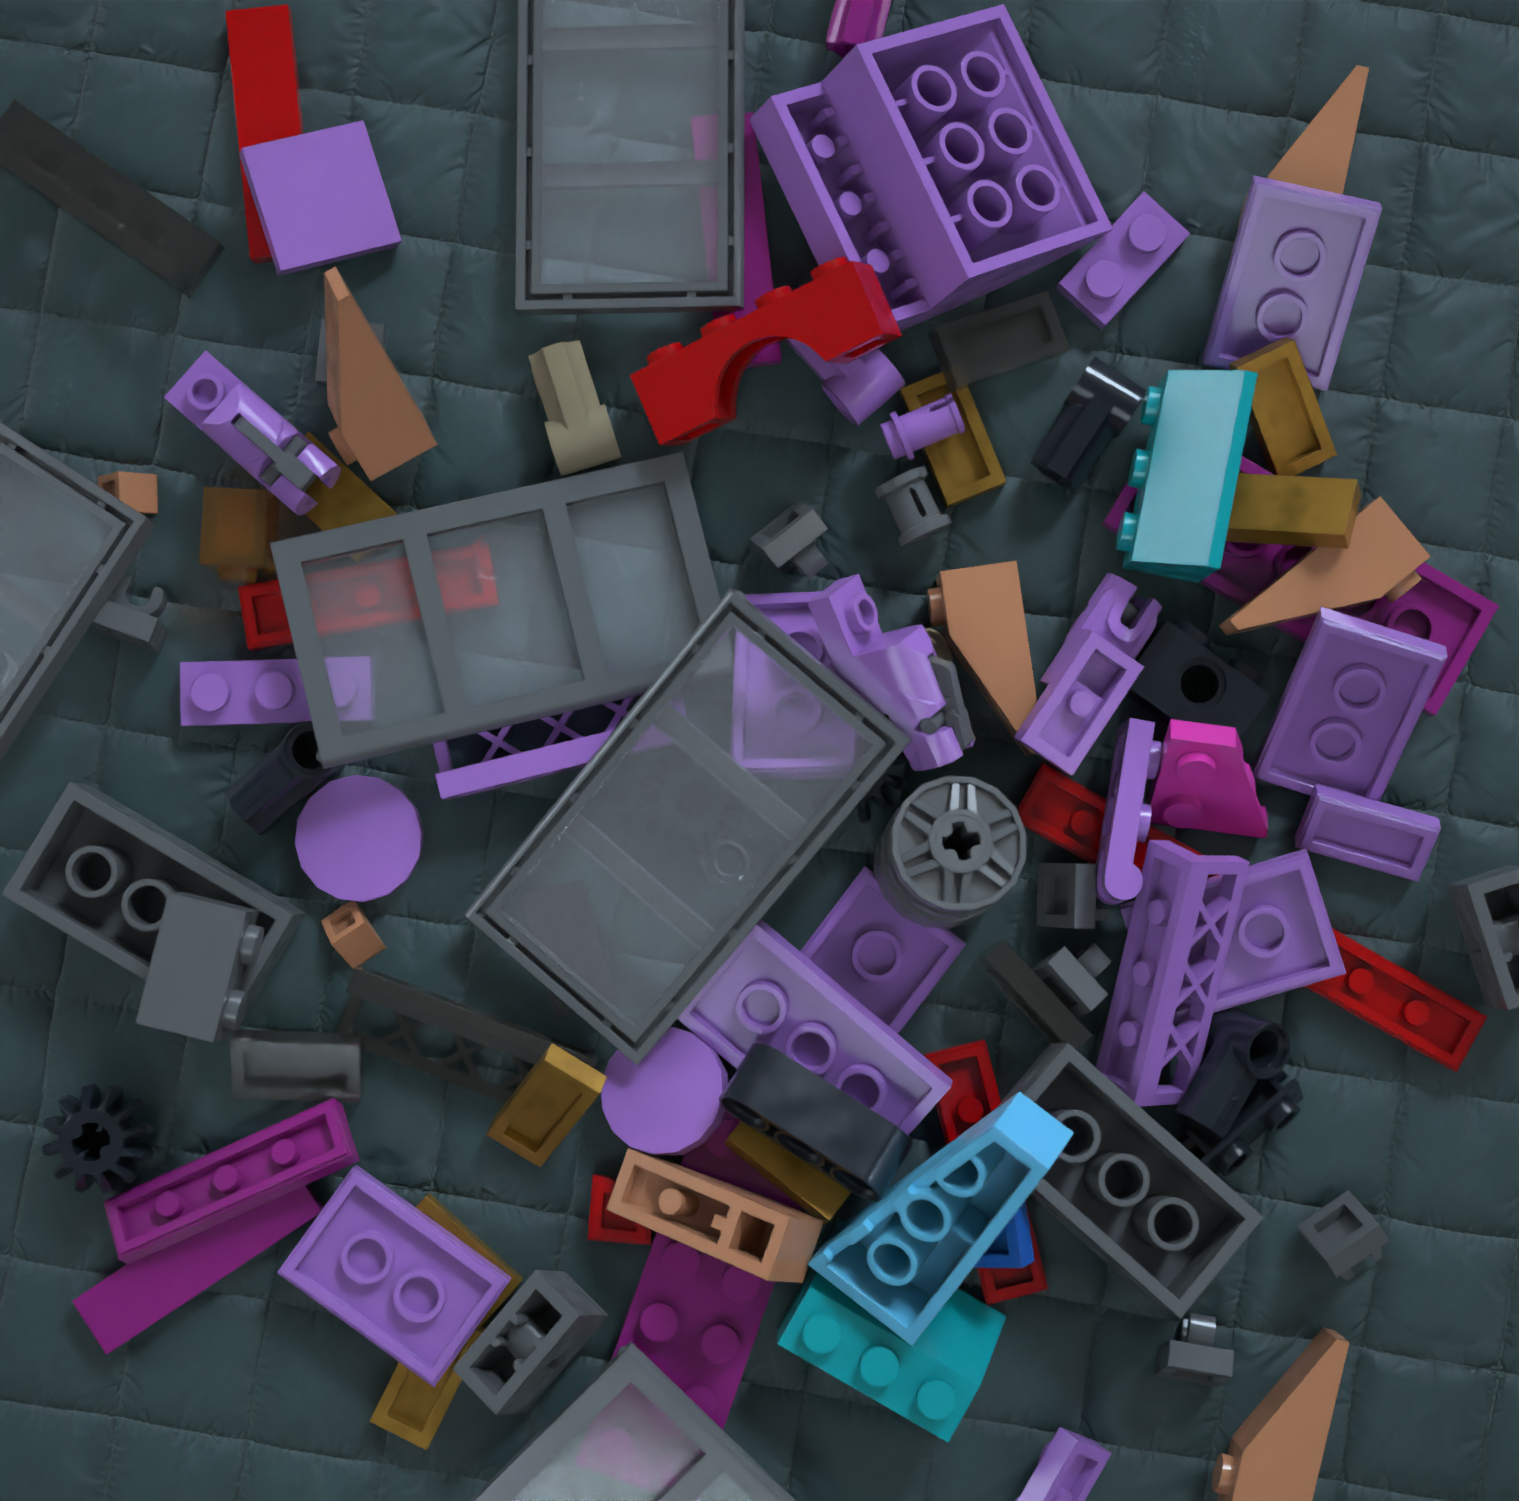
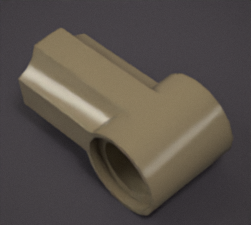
M580 340L559 342L543 347L540 351L529 355L528 358L532 367L530 369L548 418V422L544 423L561 477L622 458L606 406L599 403Z

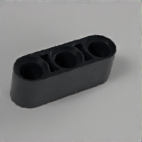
M762 1043L752 1044L719 1097L721 1105L735 1118L850 1192L869 1201L878 1202L882 1199L913 1145L910 1137L896 1125L782 1052Z

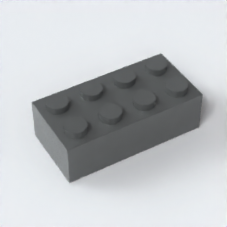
M69 782L2 893L6 898L145 981L169 892H186L259 910L256 926L264 928V936L254 966L245 965L239 989L248 994L242 1021L306 916L305 912L93 786Z
M1050 1043L996 1107L998 1108L1020 1091L1074 1132L1051 1168L1030 1193V1196L1159 1311L1181 1319L1264 1217L1069 1043Z

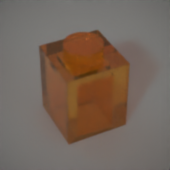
M204 487L199 564L212 571H218L217 580L229 583L254 584L256 583L257 573L275 574L276 567L270 543L276 542L278 537L280 500L269 490Z

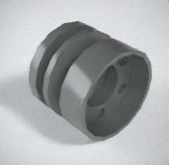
M944 776L922 784L884 824L874 847V875L883 898L901 917L925 928L951 929L978 918L1016 884L1026 861V831L1017 808L998 788L974 777ZM950 835H952L955 844H965L968 850L959 860L955 850H944L942 845Z

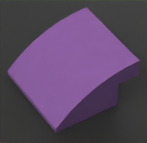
M1004 4L857 44L822 82L770 96L749 119L818 266L838 257H846L848 262L856 261L872 265L900 331L1014 282L1095 241L1113 229Z

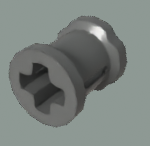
M925 466L900 474L874 490L877 500H885L899 528L901 535L897 538V541L901 548L920 542L952 524L948 514L940 513L925 482L929 475Z

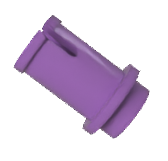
M950 393L944 395V398L899 417L895 411L889 413L891 420L880 424L894 460L906 455L908 461L914 459L913 452L957 433L966 432L957 405Z

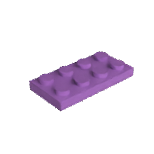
M762 919L678 1018L680 1022L736 1069L752 1044L762 1043L768 1045L887 1119L907 1135L915 1129L946 1094L953 1082L944 1072Z

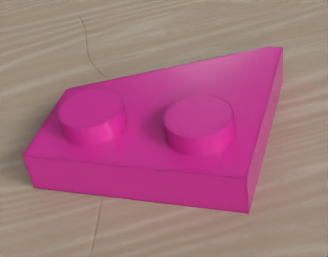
M1170 719L1161 748L1159 768L1156 777L1151 781L1145 804H1150L1152 808L1150 823L1170 825L1176 828H1192L1266 838L1268 834L1267 811L1265 806H1260L1257 798L1255 779L1250 765L1243 761V747L1236 728Z

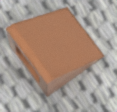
M117 471L98 476L99 487L139 513L158 514L156 474Z
M349 901L321 920L331 945L353 970L386 949V946L356 901Z

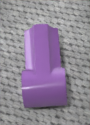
M795 339L785 340L822 381L820 384L821 388L830 401L856 427L861 425L905 385L901 374L878 348L847 364L825 362L814 350Z

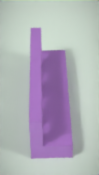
M681 691L671 704L688 718ZM635 697L624 699L620 706L613 702L603 704L616 712L605 732L586 737L566 727L574 711L563 713L559 721L551 717L540 718L553 726L554 730L542 748L521 752L504 742L514 725L502 727L497 737L488 731L477 733L493 744L481 763L457 769L453 767L447 740L433 743L440 772L435 774L441 799L449 801L584 767L618 726L622 718L628 714L627 710ZM653 725L628 756L677 743L656 725ZM562 732L574 739L555 744ZM500 747L512 754L494 759Z
M1149 840L1141 873L1143 885L1141 891L1136 895L1096 1068L1139 1107L1180 1104L1200 1069L1250 864L1249 861L1239 856L1197 855L1169 840ZM1223 874L1218 894L1205 906L1202 899L1208 875ZM1205 935L1207 942L1204 954L1190 967L1187 963L1190 949ZM1190 995L1192 1004L1189 1015L1175 1028L1173 1019L1176 1008ZM1176 1055L1178 1062L1173 1083L1170 1085H1158L1161 1069Z

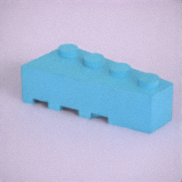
M1019 1091L887 1189L880 1201H871L837 1226L807 1264L913 1346L1048 1172L1074 1132Z

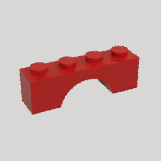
M846 257L832 259L810 272L813 281L793 291L790 286L771 290L755 300L757 310L739 319L736 318L735 314L715 319L700 329L702 338L685 347H682L680 342L672 343L647 355L646 359L649 365L632 373L630 377L659 445H685L737 419L736 397L741 377L752 359L763 349L774 343L795 339L814 350L825 362L847 364L901 337L900 329L872 265L856 261L848 262Z

